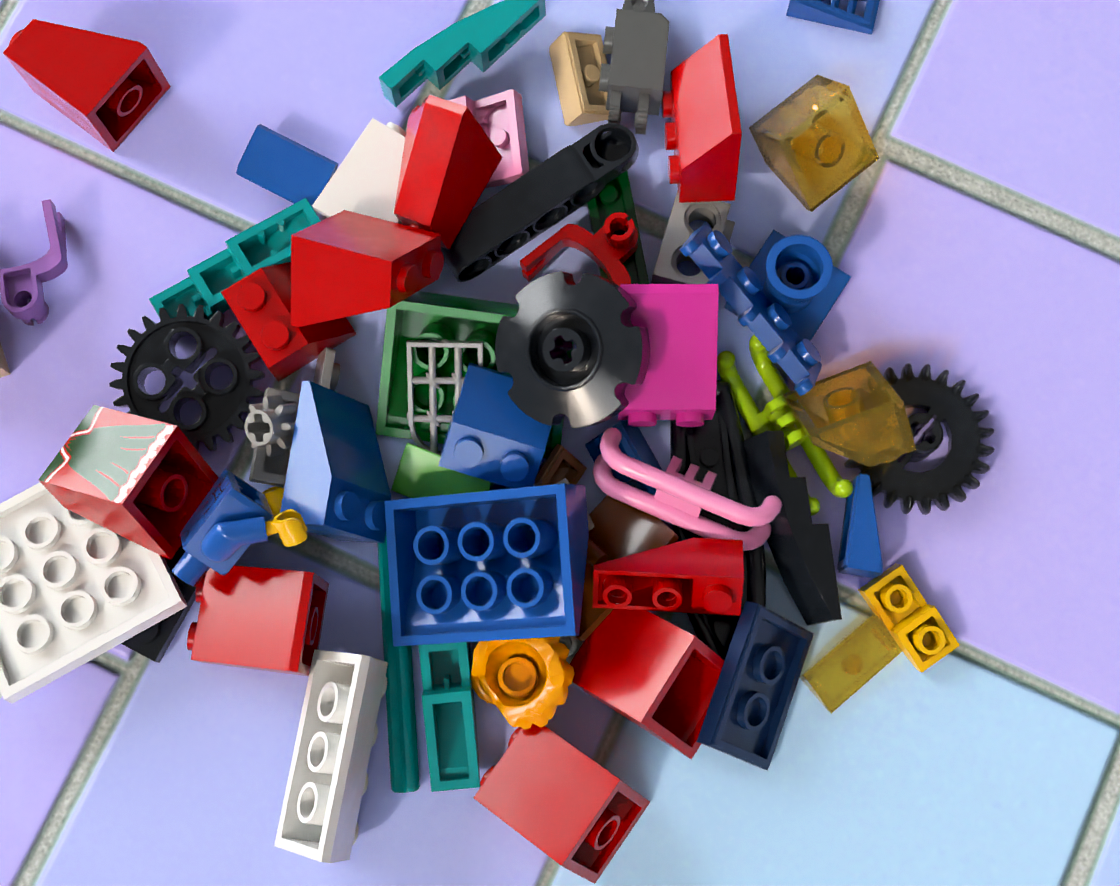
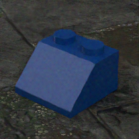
M469 362L444 440L438 466L509 488L532 487L546 449L551 425L548 426L532 419L511 400L508 395V391L513 386V377L511 375Z

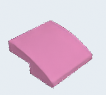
M511 89L475 101L466 95L449 100L469 108L503 157L485 188L513 183L530 171L522 96L520 93Z

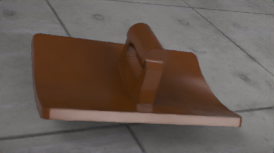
M608 495L589 514L594 528L589 531L579 635L575 636L580 642L585 641L613 611L610 608H592L594 565L672 544L679 537L659 518L615 500Z

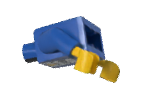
M225 468L180 533L182 548L186 552L172 569V572L185 583L196 587L210 568L221 575H226L251 544L267 542L270 535L278 533L285 547L295 546L304 542L307 539V527L299 512L289 509L280 513L284 488L274 486L261 493Z

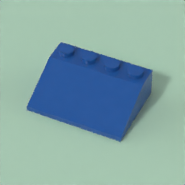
M563 483L384 501L393 647L579 635L589 538L586 488L584 485Z

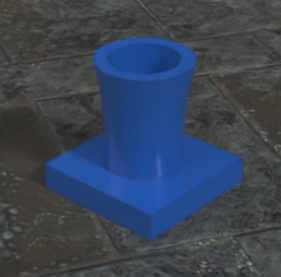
M774 229L749 266L760 279L762 292L772 304L776 302L786 310L792 321L791 327L802 340L806 338L809 341L812 340L852 277L833 266L828 250L818 240L805 235L785 237ZM726 301L724 308L739 317Z

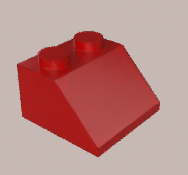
M291 262L262 267L221 291L267 368L278 382L317 359L318 355L326 347L333 349L356 335L355 330L346 317L302 327L291 325Z

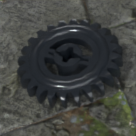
M907 363L902 369L900 379L896 376L893 368L888 367L884 372V385L877 377L871 376L868 379V388L871 394L861 388L857 389L854 393V397L861 407L853 404H848L845 407V413L854 422H843L840 425V430L851 436V439L841 442L839 447L843 451L853 452L854 454L844 463V466L846 468H859L861 474L870 475L873 497L882 492L884 494L883 505L887 509L896 500H900L901 510L904 514H908L912 510L914 503H917L923 515H928L931 511V501L942 511H946L950 507L948 496L957 502L965 501L967 496L961 486L972 490L980 486L979 480L971 473L984 474L990 470V466L981 462L978 457L989 456L995 451L994 447L980 443V440L990 437L995 430L978 426V423L989 414L988 410L974 412L971 410V407L978 400L979 394L975 393L962 398L960 394L966 381L960 380L952 387H948V370H944L936 380H932L931 366L929 364H926L921 369L918 377H915L912 365ZM909 407L928 411L927 413L911 415L896 429L893 435L895 452L889 457L882 442L883 427L888 418L896 411ZM933 418L934 421L923 433L925 436L922 438L919 445L916 444L898 462L897 459L913 442L911 439L914 437L917 430L920 431ZM942 422L949 438L948 452L943 462L935 469L922 473L903 469L908 462H919L926 459L940 446L943 440V429L940 423Z

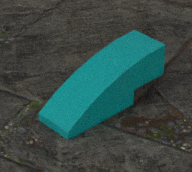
M469 642L418 645L423 687L421 696L431 792L480 787V768L474 689L471 684L472 667Z

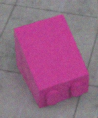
M620 284V287L627 292L637 305V308L631 314V323L633 326L646 327L648 330L650 358L643 383L641 385L628 384L626 386L624 394L629 404L618 414V420H628V425L633 427L657 425V420H676V425L680 427H698L704 425V420H712L716 411L718 284Z

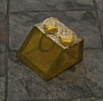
M820 75L813 77L749 127L765 163L806 210L811 212L879 159L850 87Z

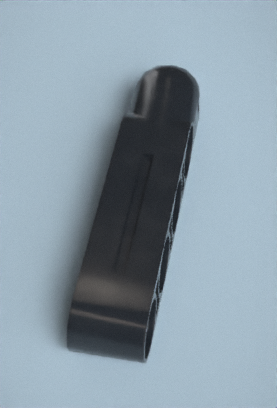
M608 123L600 125L574 144L558 151L474 208L449 249L441 247L444 261L458 282H466L474 279L599 195L606 184L627 171L635 163L639 155V146L634 134L627 127L620 124Z

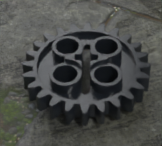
M179 304L177 317H172L162 307L159 309L160 322L155 323L146 316L142 317L146 329L142 334L136 330L128 329L127 332L134 341L132 347L117 345L116 348L126 356L125 362L111 363V368L122 373V379L110 382L109 387L123 390L124 395L117 398L113 405L121 408L129 407V414L177 425L197 451H199L200 442H203L209 451H217L216 437L220 436L228 443L234 442L230 428L235 426L245 430V422L241 417L244 413H250V398L264 397V392L253 387V381L265 378V373L253 370L251 365L257 363L262 358L258 352L246 353L245 350L252 344L248 335L238 339L235 338L241 327L236 321L223 328L225 315L222 312L217 311L210 320H207V310L203 305H199L194 316H190L187 307L184 304ZM185 336H193L197 343L194 355L187 359H179L175 352L178 340ZM211 348H216V355L199 368L207 352ZM219 366H229L233 374L232 382L225 389H214L210 382L213 370ZM153 371H162L166 379L163 390L158 394L149 395L144 386L147 375ZM183 371L190 374L196 371L193 379L197 382L195 388H181L184 382L179 376ZM181 388L167 411L161 412L159 409L161 404ZM195 400L201 406V417L195 424L188 426L181 421L180 409L186 402Z

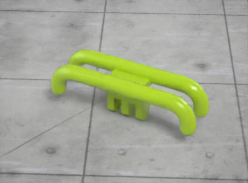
M753 335L749 340L750 355L758 373L774 398L766 404L762 412L758 409L737 371L734 354L727 350L719 353L717 356L718 373L722 381L731 384L737 409L753 437L765 431H783L786 452L801 445L830 493L837 498L849 497L853 492V484L849 480L843 479L836 470L776 365L767 357L769 352L758 338ZM787 459L789 477H798ZM808 494L811 516H814L820 510V502Z

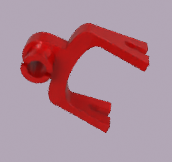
M613 213L607 217L604 226L594 235L579 225L567 224L520 260V265L523 268L522 275L530 282L562 248L572 247L594 260L606 273L610 281L618 286L620 284H631L630 275L623 263L635 253L638 247V231L632 218L628 220L626 213ZM618 230L626 232L623 235L614 234L613 236H611L615 231Z

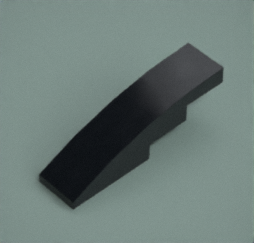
M765 431L744 440L743 443L757 506H761L764 499L771 495L777 496L782 502L781 511L769 523L771 525V534L767 539V543L783 582L805 623L808 626L842 619L829 524H812L806 477H789L783 431Z

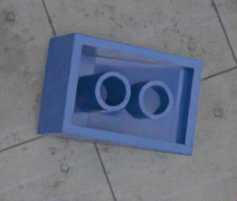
M302 381L280 513L293 509L301 514L308 532L338 541L384 543L386 535L384 501L391 500V493L369 405L312 381Z

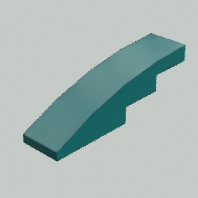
M504 0L450 25L415 47L378 77L383 96L396 108L427 79L441 90L470 62L475 64L484 73L546 16L545 0Z
M304 198L226 240L227 248L189 268L187 270L188 278L149 298V301L158 316L159 309L163 307L172 317H177L179 304H184L190 316H194L197 307L203 305L207 310V320H210L217 311L224 313L230 309L221 291L262 267L291 262V235L320 222V219L308 200Z

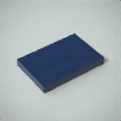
M745 601L697 742L768 771L814 633L758 603Z

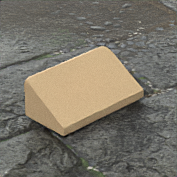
M564 31L549 47L566 126H578L608 120L609 110H606L607 92L599 91L601 64H608L606 54H603L604 45L601 35Z

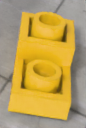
M895 563L885 570L882 575L872 579L858 589L882 626L919 672H924L960 646L936 607L927 604L902 564Z

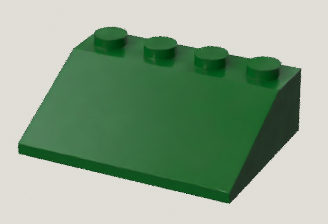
M418 291L391 308H387L376 434L412 439L407 420V340L447 339L449 341H483V367L498 371L495 358L498 326L503 316L515 317L519 311V305ZM572 342L573 348L567 351L569 358H572L571 352L575 349V342ZM413 347V376L426 377L425 373H429L428 347ZM436 347V377H452L451 373H455L454 348ZM462 348V377L466 375L469 362L478 365V348ZM413 384L414 415H427L426 411H430L429 384ZM439 384L440 388H437V415H453L452 411L455 409V384ZM565 416L561 424L551 425L543 458H547L557 444L561 445ZM415 422L416 431L421 440L430 442V422ZM440 422V427L437 426L438 443L444 444L450 423Z

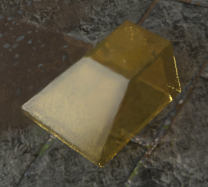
M872 361L819 380L810 391L802 396H799L795 390L783 394L788 403L787 405L815 446L869 467L895 461L901 455L916 450L904 401Z

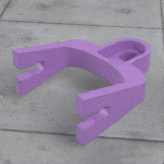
M51 199L41 201L50 243L49 251L33 262L0 269L2 304L11 315L21 319L30 326H34L32 319H35L37 324H41L49 314V307L44 301L42 283L57 278L68 267L65 218L60 212H56V206Z

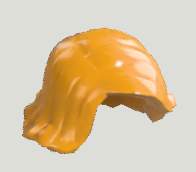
M560 637L478 641L473 651L472 688L479 698L495 705L512 727H521L524 730L531 728L532 724L543 727L548 724L549 719L553 718L558 705L566 703L569 692L568 686L572 684L574 669L566 661L570 650L565 644L559 643Z

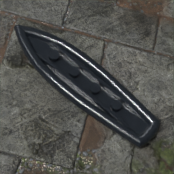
M717 380L716 411L712 420H704V425L698 427H680L676 425V420H670V461L673 456L682 459V466L678 473L683 475L686 474L691 463L699 466L700 469L695 479L699 482L703 481L708 471L718 474L711 489L712 492L748 507H758L751 482L743 443L744 436L732 386L729 382ZM704 509L700 512L701 516L736 531L747 532L752 529V527L737 524ZM673 525V531L679 536L676 542L694 537L703 538ZM763 544L754 550L743 551L744 585L741 612L745 601L758 603L766 608V561ZM687 613L696 637L725 661L740 616Z

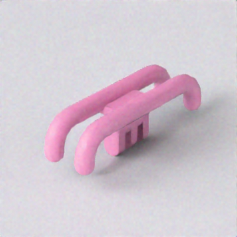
M608 428L603 433L600 441L601 454L596 458L592 470L595 483L603 493L703 538L743 540V551L754 550L762 546L771 534V525L769 523L775 519L782 508V502L777 496H767L762 505L758 507L742 505L711 491L718 474L708 471L703 481L699 482L695 479L700 467L691 463L685 475L678 473L682 466V459L676 456L672 457L666 471L660 470L624 454L619 449L622 434L617 428ZM614 469L620 474L657 489L655 496L616 479L612 475L611 470ZM704 509L737 524L752 527V529L747 532L736 531L701 516L700 512Z

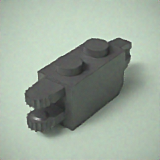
M625 0L622 9H616L615 27L606 26L603 54H612L611 64H601L599 91L607 92L606 110H609L608 123L620 124L621 112L635 113V134L644 135L646 133L648 115L659 116L669 32V21L661 13H655L654 0Z

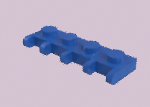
M705 222L689 236L679 250L685 257L690 256L709 279L707 284H718V290L739 315L737 318L739 323L743 327L748 326L769 352L767 357L773 364L777 362L795 383L794 389L799 396L806 394L814 387L822 367L820 363L821 356L811 341L806 338L802 340L791 327L792 321L786 310L776 302L772 304L762 292L761 281L755 272L747 266L742 267L731 254L733 250L728 239L720 231H713Z

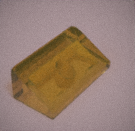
M873 613L804 671L799 678L827 711L832 714L897 657L902 650L876 613Z

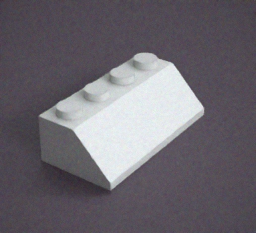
M314 649L274 844L275 847L324 863L350 860L352 846L358 837L359 826L357 819L361 798L368 786L367 768L371 747L375 744L378 734L376 721L380 701L387 688L386 670L388 662L362 654Z

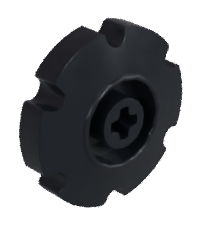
M554 272L535 279L521 289L515 296L519 304V311L515 317L503 316L501 318L495 342V358L498 372L510 373L513 377V386L508 391L511 400L526 415L548 426L561 424L563 417L567 416L572 428L590 427L608 421L623 411L629 404L624 394L626 386L628 384L641 385L643 383L650 358V341L647 328L633 326L631 323V314L637 308L634 300L614 282L602 276L584 273L579 283L576 284L571 273ZM572 342H575L577 348L571 352L572 358H569L567 351L573 348Z

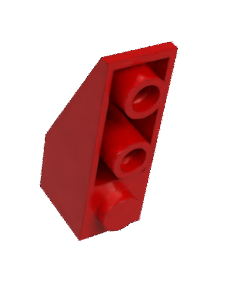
M694 537L596 564L593 570L592 608L740 616L744 585L743 540Z

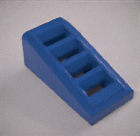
M789 0L786 16L872 35L880 0H861L866 2L863 17L855 15L858 0H849L846 11L838 8L840 0H831L830 5L823 3L822 0Z
M860 473L850 481L853 484V492L846 498L837 570L838 573L876 578L883 574V561L870 475Z

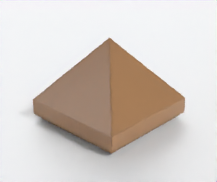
M557 444L540 465L534 485H553L565 478L570 484L577 485L587 467L562 445Z

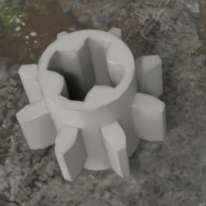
M282 395L266 396L263 398V403L250 404V413L245 420L244 428L248 439L252 442L251 447L253 449L266 447L267 456L285 454L286 449L291 448L298 404L296 402L283 404Z

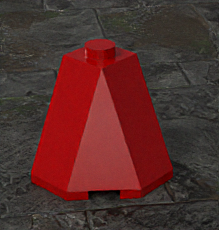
M429 95L421 106L417 105L408 117L394 214L403 225L442 234L441 247L446 249L451 247L503 158L467 106Z

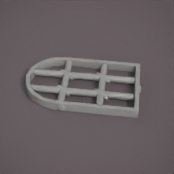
M447 339L407 340V420L411 437L418 447L441 455V451H438L437 426L440 427V422L450 423L452 415H437V388H440L439 384H455L456 406L465 378L462 377V348H478V365L483 367V341H449ZM413 347H428L429 373H425L426 377L413 376ZM436 347L454 348L455 373H451L452 377H436ZM413 384H429L430 411H426L427 415H414ZM415 422H430V447L424 444L417 434Z

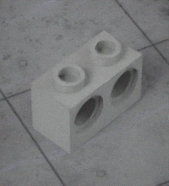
M677 190L653 271L651 284H707L709 279L701 269L700 273L695 276L683 275L677 269V265L681 262L690 261L695 263L690 256L685 257L679 249L694 232L689 224L695 220L707 222L713 231H720L730 242L735 225L734 221L727 220L731 204L722 201L679 203Z

